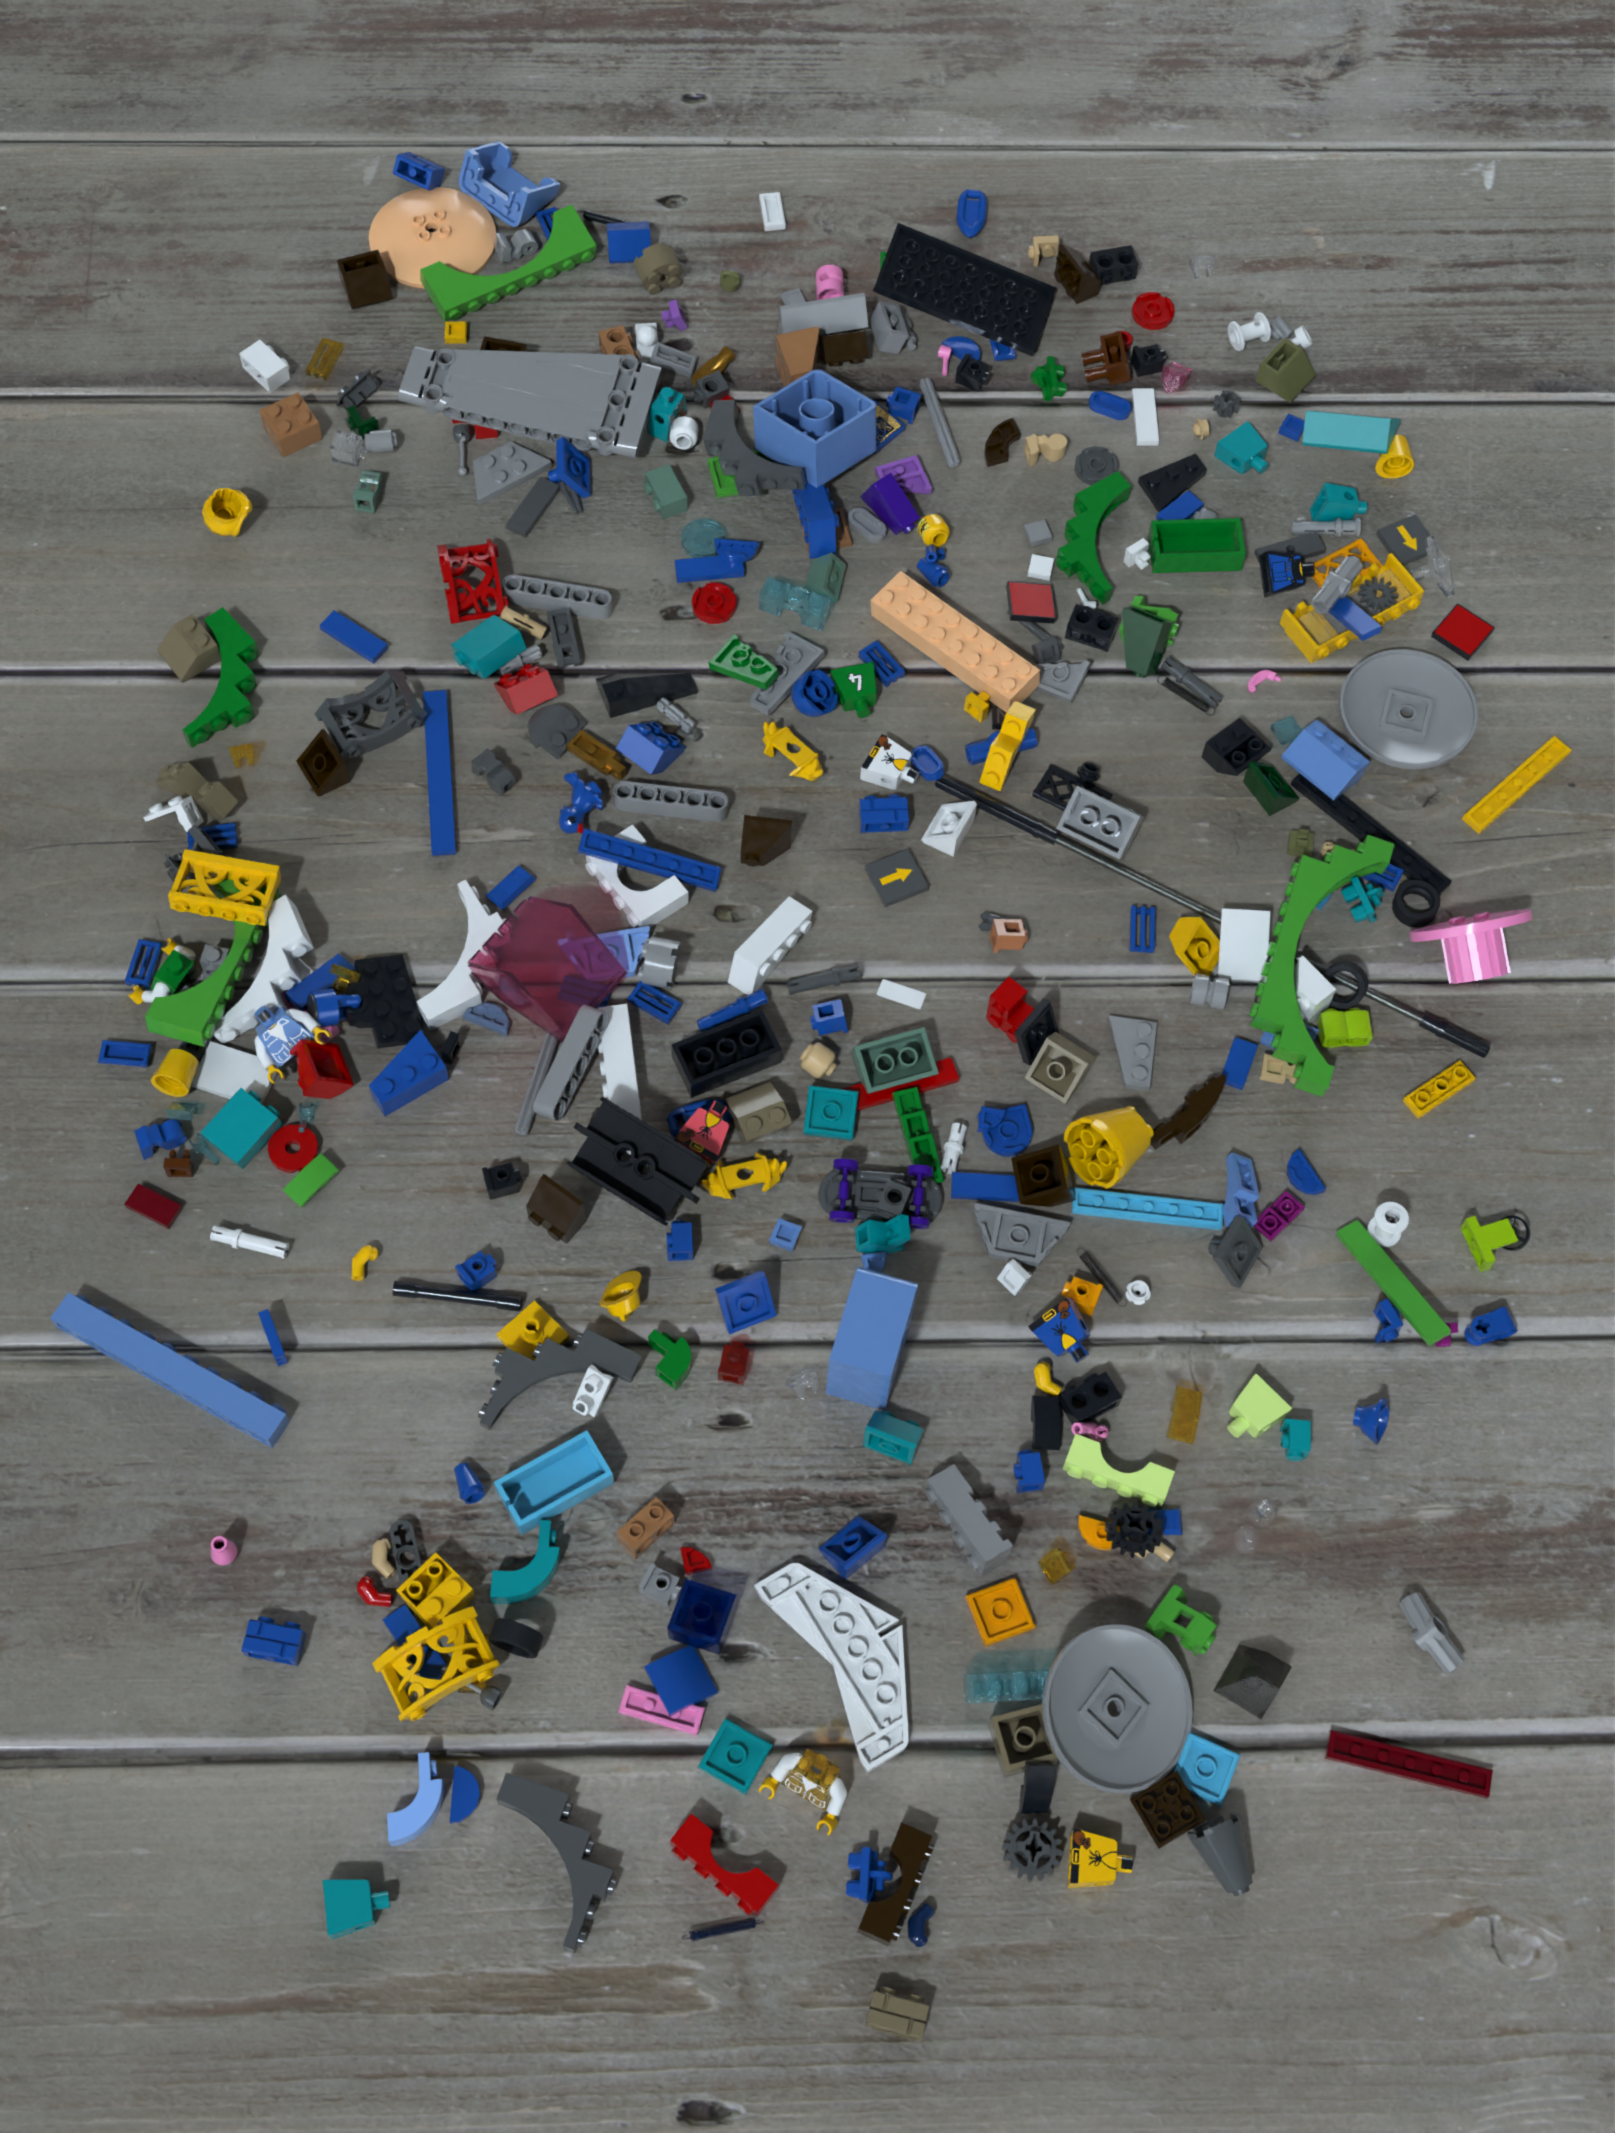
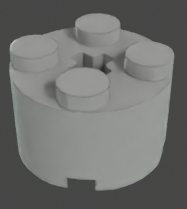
M653 936L647 938L642 948L641 957L645 958V961H643L642 967L640 966L638 981H642V984L672 989L674 984L672 976L677 971L680 941Z

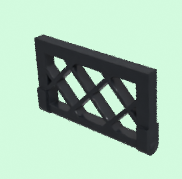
M1051 764L1032 793L1033 797L1065 811L1067 804L1061 802V800L1070 799L1073 794L1070 784L1081 786L1108 800H1111L1113 796L1112 793L1091 783L1084 782L1079 777ZM1055 775L1063 779V781L1053 783L1051 777ZM1066 785L1069 794L1058 796L1054 787ZM1051 788L1054 797L1042 793L1043 790Z

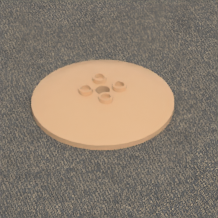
M436 187L430 191L419 188L400 194L387 202L379 210L369 230L370 251L379 250L387 275L402 284L425 289L420 281V269L440 261L454 270L476 275L488 264L495 251L496 227L489 211L470 195L450 188ZM436 229L435 232H428L427 230Z

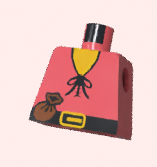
M718 1101L713 1102L709 1111L699 1107L676 1134L674 1140L713 1165L719 1156L729 1128V1124L721 1119L727 1107Z

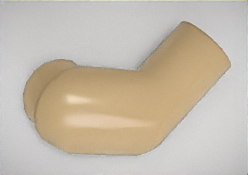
M383 1538L377 1540L372 1546V1564L389 1580L396 1574L397 1570L387 1560V1554L392 1548L391 1542Z

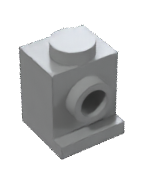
M205 944L200 958V964L204 972L202 975L203 979H207L220 967L227 957L229 949Z
M651 1563L639 1585V1593L669 1607L671 1601H677L682 1591V1587L679 1586L680 1578ZM663 1581L667 1585L664 1588H659L657 1583Z

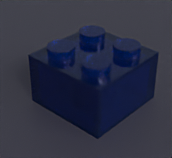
M685 1579L667 1627L669 1639L720 1655L738 1606L737 1595Z

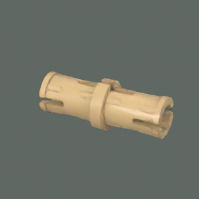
M507 606L504 607L499 617L517 627V630L520 632L523 630L541 640L547 628L530 619L529 615H522ZM514 618H516V619H518V620H520V621H522V622H524V623H526V624L532 626V628H530V627L524 625L523 623H521V622L515 620Z

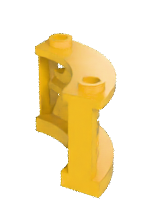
M473 1606L441 1618L442 1623L439 1626L437 1624L434 1625V1628L429 1631L427 1626L407 1636V1642H404L402 1646H392L372 1663L376 1673L381 1672L401 1713L398 1716L400 1721L409 1718L411 1721H416L426 1715L425 1711L452 1692L478 1680L481 1683L494 1676L493 1671L500 1663L498 1660H495L476 1621L478 1615ZM466 1627L474 1643H466ZM447 1636L448 1642L446 1644L454 1643V1646L441 1647L440 1639ZM427 1645L440 1653H452L449 1666L441 1680L428 1679L417 1675L424 1663L425 1653L423 1647ZM477 1648L484 1664L476 1668H469V1661L477 1658L464 1654V1652L468 1649ZM413 1654L417 1658L415 1665L408 1661L409 1657ZM458 1670H460L462 1673H464V1674H462V1675H460V1676H458V1677L455 1678V1676H456ZM409 1682H411L412 1684L410 1685L407 1693L405 1687L409 1684ZM426 1688H427V1689H434L433 1691L429 1692L428 1694L426 1693ZM414 1692H417L418 1698L412 1704L410 1697H412Z

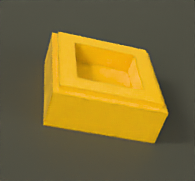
M445 322V344H467V322Z

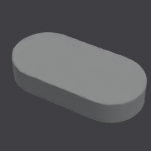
M861 507L853 508L849 512V526L866 540L872 543H879L885 539L886 525L873 514Z

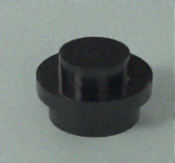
M1084 762L1082 766L1078 767L1077 774L1082 781L1092 783L1099 780L1100 769L1092 763Z

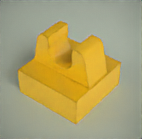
M982 691L979 695L971 692L965 698L964 711L982 723L987 718L990 705L988 700L991 696L985 691Z

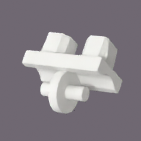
M591 1364L574 1399L573 1409L583 1416L590 1414L595 1417L601 1408L614 1377L600 1372Z

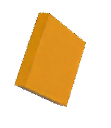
M1016 1578L965 1596L984 1647L1035 1630L1034 1622Z

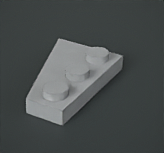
M1109 1015L1108 1023L1113 1035V1044L1117 1051L1124 1088L1149 1092L1157 1022Z

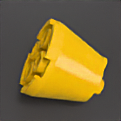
M1127 1106L1126 1108L1078 1118L1067 1126L1064 1133V1141L1067 1142L1071 1155L1068 1158L1069 1163L1077 1175L1091 1186L1096 1184L1108 1189L1120 1182L1148 1150L1154 1133L1152 1127L1145 1123L1136 1109L1132 1106Z

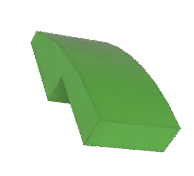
M320 1153L287 1184L283 1191L300 1207H304L318 1190L323 1189L340 1170L323 1153Z

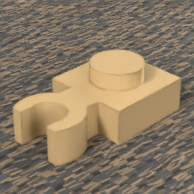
M1264 1054L1259 1079L1284 1084L1285 1079H1289L1291 1083L1295 1084L1296 1078L1293 1077V1072L1296 1065L1290 1066L1286 1061L1274 1058L1269 1054Z

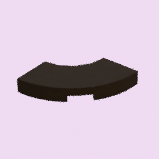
M1013 418L998 424L988 437L984 452L987 467L1008 462V447L1013 442L1019 440L1021 435Z

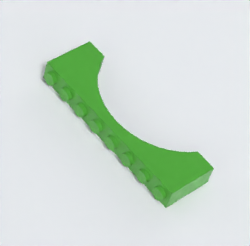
M571 204L553 212L552 231L546 245L534 259L524 266L508 273L480 276L454 270L439 261L420 269V281L444 322H447L449 320H456L467 312H475L481 306L488 303L493 304L506 295H514L520 289L532 287L543 279H550L559 272L569 271L575 265L582 262L587 263L591 261L596 255L597 245Z
M224 879L214 885L215 895L219 899L240 892L234 885L233 880ZM262 886L259 892L265 895L267 886ZM278 888L273 902L281 897ZM252 896L254 906H260V899ZM268 917L265 926L251 925L246 922L233 920L235 925L234 940L224 962L211 976L198 985L177 994L155 997L145 1015L148 1031L204 1047L208 1038L211 1039L214 1034L217 1020L223 1017L227 1000L232 999L234 987L237 981H241L246 963L252 960L255 945L259 944L262 940L263 930L265 926L269 925Z

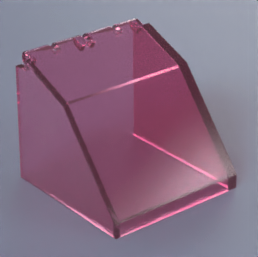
M530 896L527 900L524 899L513 911L518 920L516 921L509 915L497 929L503 937L494 932L482 945L483 950L488 954L485 956L478 950L468 961V967L472 971L471 974L500 1001L563 1043L579 1009L583 1005L597 1008L627 972L572 904Z

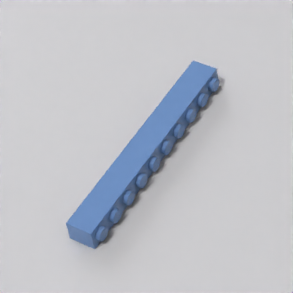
M68 1292L50 1317L54 1325L60 1330L271 1448L274 1447L290 1423L285 1414L287 1411L276 1403H273L272 1406L264 1402L265 1399L260 1394L254 1391L248 1393L242 1390V1385L235 1380L229 1379L226 1381L220 1377L221 1374L209 1366L206 1369L199 1366V1362L188 1354L184 1357L176 1353L177 1349L166 1342L163 1345L156 1342V1338L145 1330H142L141 1333L133 1329L134 1325L123 1318L120 1320L113 1318V1314L102 1306H99L98 1309L90 1305V1300L80 1294L76 1297Z

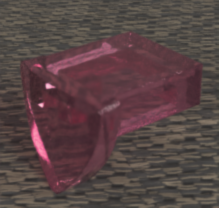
M1175 362L1165 365L1162 370V382L1165 392L1170 393L1178 389L1190 377L1192 369Z

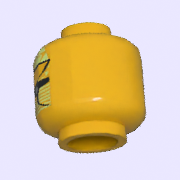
M929 514L923 517L917 526L918 535L927 546L934 544L936 547L942 546L950 534L948 525L938 514Z

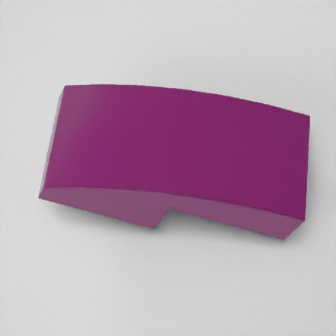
M1285 1191L1271 1207H1268L1257 1218L1258 1222L1253 1227L1271 1242L1305 1210V1207Z

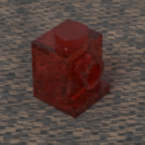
M731 1342L730 1345L724 1344L718 1369V1380L744 1384L750 1349H746L743 1343ZM730 1358H736L739 1360L737 1362H732Z

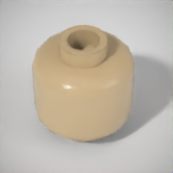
M820 1042L814 1045L810 1043L799 1058L802 1061L801 1068L816 1079L821 1078L824 1074L829 1077L837 1066L834 1063L835 1053Z

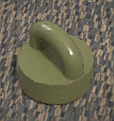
M724 270L720 273V286L727 292L736 291L741 286V277L735 271Z

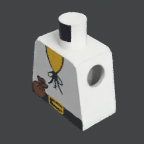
M881 734L861 766L860 779L895 790L902 780L915 784L920 772L910 767L912 754Z

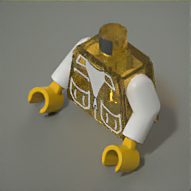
M806 1749L802 1754L791 1753L784 1755L772 1771V1777L764 1779L759 1788V1793L764 1787H767L772 1791L768 1799H772L778 1790V1782H781L788 1789L823 1811L828 1812L817 1823V1830L819 1831L825 1823L829 1827L827 1836L830 1835L838 1826L835 1816H839L847 1796V1790L840 1779L841 1769L830 1762L825 1755L817 1754L811 1749Z

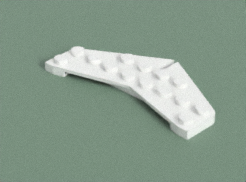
M791 1563L755 1584L754 1589L760 1599L833 1665L858 1758L866 1773L903 1752L908 1745L909 1737L902 1625L882 1637L879 1636L882 1632L899 1623V1620L799 1563Z

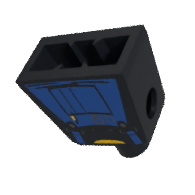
M1266 551L1259 555L1264 598L1298 589L1304 586L1305 577L1314 576V565L1312 563L1302 564V556L1299 553Z

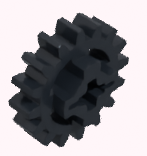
M1137 1502L1134 1503L1133 1507H1129L1127 1503H1124L1122 1510L1115 1507L1114 1514H1108L1105 1525V1532H1107L1106 1540L1112 1541V1549L1121 1548V1555H1124L1127 1551L1130 1552L1131 1558H1134L1135 1553L1145 1557L1146 1550L1154 1553L1155 1546H1160L1164 1531L1162 1519H1156V1511L1149 1513L1148 1505L1143 1506L1141 1509L1138 1508ZM1118 1524L1120 1525V1532L1117 1531ZM1148 1528H1150L1152 1531L1151 1535L1148 1534Z

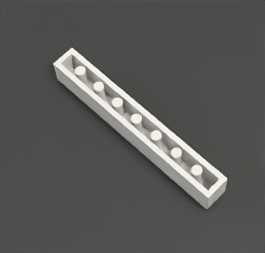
M627 1004L599 1007V1010L609 1014L608 1026L598 1044L599 1054L603 1053L604 1061H600L601 1075H606L607 1083H602L604 1098H609L615 1105L642 1120ZM626 1151L622 1154V1162H627L631 1158V1151ZM648 1164L643 1166L642 1175L649 1174Z

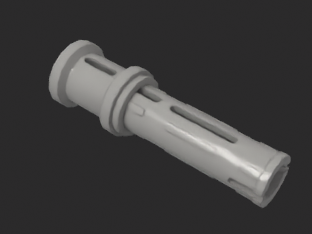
M1356 517L1355 520L1337 518L1334 521H1292L1291 534L1306 535L1317 531L1318 535H1334L1336 538L1355 536V538H1359L1361 520L1360 517Z

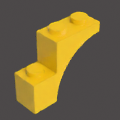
M1014 701L1006 712L1000 733L990 746L979 783L998 791L1003 789L1018 749L1031 727L1036 709Z

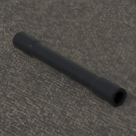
M394 1281L393 1296L425 1298L489 1306L518 1312L521 1311L522 1296L425 1286L403 1281Z

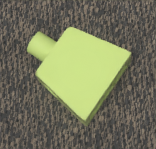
M1255 1374L1229 1410V1414L1234 1420L1227 1426V1429L1236 1438L1245 1431L1256 1438L1284 1420L1289 1415L1292 1407L1262 1378Z

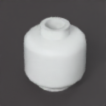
M686 416L678 417L673 421L669 434L670 442L673 446L682 450L694 447L697 443L699 432L696 421Z

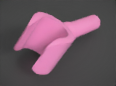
M941 345L938 357L943 359L942 375L946 376L948 373V363L951 358V348Z

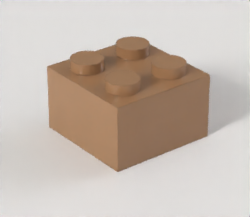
M299 392L259 410L262 426L282 457L322 440L319 422Z

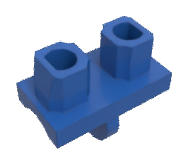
M862 1847V1852L849 1853L848 1857L849 1869L860 1870V1880L847 1881L846 1895L859 1899L866 1904L875 1902L876 1890L884 1891V1881L893 1880V1873L885 1871L886 1862L878 1861V1852L872 1851L871 1847Z

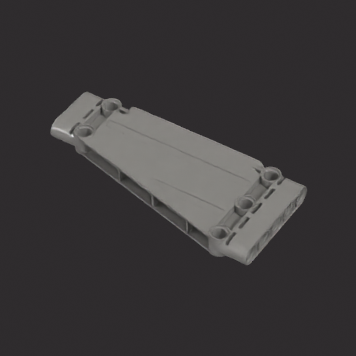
M415 345L399 389L398 400L422 406L431 414H437L442 411L448 418L552 444H556L557 439L564 437L581 451H588L590 448H594L603 456L614 453L636 459L649 420L650 408L654 403L661 381L663 367L640 362L631 354L460 350L448 348L436 351Z

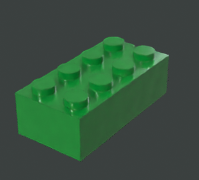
M1240 518L1151 520L1148 543L1151 553L1152 573L1242 570L1246 553Z

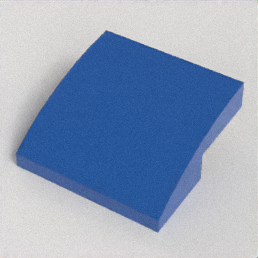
M693 1645L675 1651L644 1666L669 1717L693 1704L698 1705L718 1694Z

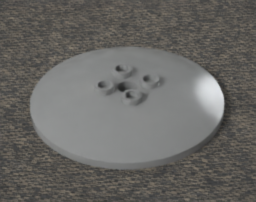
M1387 650L1362 660L1346 677L1339 697L1341 721L1353 742L1372 758L1384 764L1403 769H1427L1440 766L1454 759L1471 741L1478 721V707L1475 695L1465 678L1447 662L1431 654L1416 650ZM1406 711L1410 713L1412 717L1405 718L1400 714V712Z
M1118 1624L1104 1625L1091 1628L1074 1637L1064 1646L1053 1661L1043 1690V1721L1048 1740L1055 1755L1076 1779L1087 1786L1103 1792H1138L1162 1780L1177 1765L1188 1734L1191 1732L1193 1717L1192 1698L1182 1667L1173 1653L1159 1639L1136 1627ZM1110 1701H1113L1117 1706V1712L1113 1717L1107 1710Z

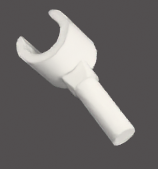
M1078 588L1077 592L1081 598L1082 606L1095 610L1096 601H1088L1082 588Z

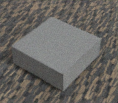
M1045 520L1024 525L1023 530L1031 547L1052 542V535Z

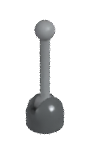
M459 424L453 427V437L456 442L460 443V468L458 472L464 476L467 474L464 444L470 439L471 433L469 426Z
M444 1666L441 1669L442 1676L445 1674L448 1666ZM473 1683L466 1685L480 1694L481 1703L490 1710L496 1708L503 1695V1690L492 1685L486 1686L483 1689Z

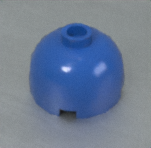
M810 670L799 676L794 682L791 691L795 707L800 713L809 717H819L833 711L837 705L838 696L837 694L834 695L832 688L835 686L834 682L821 670Z

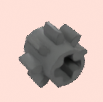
M1222 390L1220 396L1215 395L1213 411H1217L1219 417L1231 418L1233 412L1238 413L1240 398L1236 397L1233 391Z

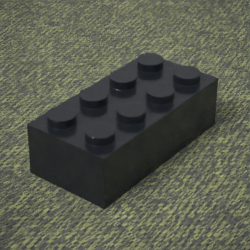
M762 1009L671 1044L672 1059L691 1098L777 1065L782 1061V1049Z

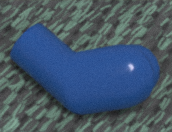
M934 544L926 547L925 554L928 562H938V560L945 559L944 548L936 549Z

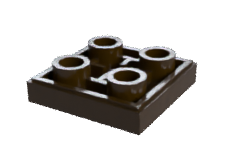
M1178 1771L1130 1798L1158 1849L1207 1821Z

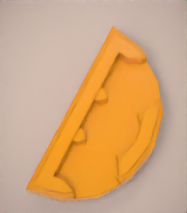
M1079 1515L1078 1530H1080L1081 1536L1086 1540V1543L1097 1550H1111L1112 1541L1106 1540V1523Z

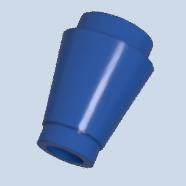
M926 558L920 559L917 564V569L920 570L932 586L940 588L948 582L950 574L947 572L946 567L935 562L930 563Z
M468 1463L456 1466L454 1472L460 1499L464 1500L466 1504L480 1501L485 1495V1487Z

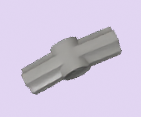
M1416 1592L1401 1600L1399 1606L1413 1628L1411 1633L1414 1641L1422 1650L1428 1651L1445 1674L1450 1673L1465 1661L1463 1655L1449 1639L1445 1625L1438 1617L1433 1615L1421 1593Z

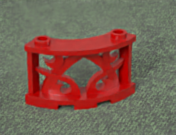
M491 538L486 539L487 543L448 549L446 544L437 545L442 578L444 583L449 585V589H445L451 624L489 618L492 615L498 617L501 615L504 607H508L507 596H502L496 557H499L497 544H492ZM468 564L486 573L474 591L467 581L454 578L463 574ZM493 578H494L495 588L490 587V584H491ZM464 588L465 590L463 593H458V589ZM481 598L483 605L489 607L487 599L493 598L496 602V610L482 612L477 601ZM474 606L476 613L459 615Z

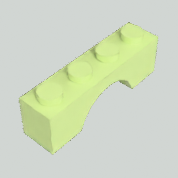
M1076 1433L1062 1469L1074 1478L1081 1479L1083 1477L1089 1479L1095 1486L1100 1488L1109 1487L1115 1489L1121 1496L1127 1498L1133 1496L1141 1499L1143 1504L1150 1507H1162L1175 1473L1173 1470L1149 1462L1143 1469L1137 1472H1119L1106 1463L1102 1456L1099 1442Z

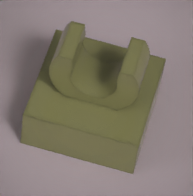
M1299 829V831L1291 830L1289 833L1287 855L1299 857L1306 855L1311 857L1314 833H1309V830Z

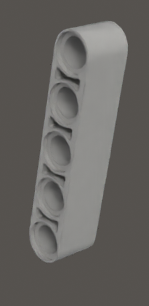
M508 575L502 581L503 596H507L508 604L547 611L569 608L571 615L595 619H607L612 614V596L604 589L519 575Z
M630 781L618 782L613 788L614 805L620 811L721 822L728 816V798L724 793L718 791Z
M583 1005L579 1009L534 1100L533 1111L556 1121L564 1116L608 1026V1012L588 1005Z

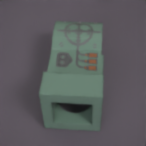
M362 471L358 488L353 493L356 511L375 513L383 483L382 473ZM369 501L370 505L365 506L361 502Z

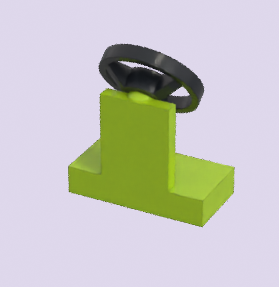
M1514 1215L1506 1216L1500 1221L1481 1227L1476 1216L1466 1218L1460 1227L1480 1272L1490 1270L1496 1259L1492 1250L1502 1247L1509 1251H1517L1522 1249L1530 1239L1528 1223ZM1515 1219H1519L1525 1225V1239L1519 1236L1520 1231L1515 1226ZM1518 1240L1522 1242L1521 1245L1514 1248L1506 1247L1507 1245L1517 1243Z

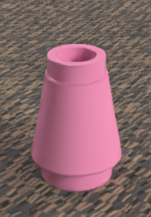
M216 1536L211 1541V1558L218 1565L230 1564L237 1556L235 1543L223 1536Z

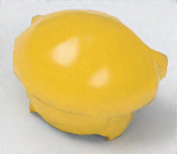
M219 488L204 502L202 509L204 524L215 534L236 537L240 533L244 519L253 509L252 503L240 490Z

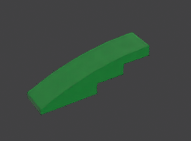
M917 1087L893 1092L892 1097L911 1164L933 1167V1176L928 1178L932 1179L935 1183L944 1182L933 1135L930 1133Z

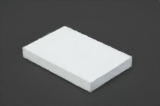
M1222 908L1218 965L1219 978L1236 982H1263L1264 976L1261 975V970L1265 961L1268 962V955L1266 953L1269 947L1270 911Z
M210 1041L196 1070L191 1086L227 1099H231L240 1088L244 1089L247 1093L249 1090H252L262 1099L260 1103L263 1105L272 1083L268 1079L269 1071L264 1069L257 1056ZM277 1072L274 1073L272 1076L273 1081L277 1075Z

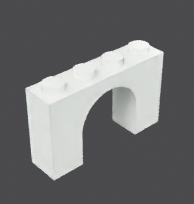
M634 825L629 826L614 836L647 846V841ZM586 855L587 864H585L587 871L591 876L597 877L599 885L605 893H610L615 906L619 910L623 909L632 927L650 926L651 928L689 904L688 891L675 875L650 890L634 891L625 887L618 878L620 872L626 866Z

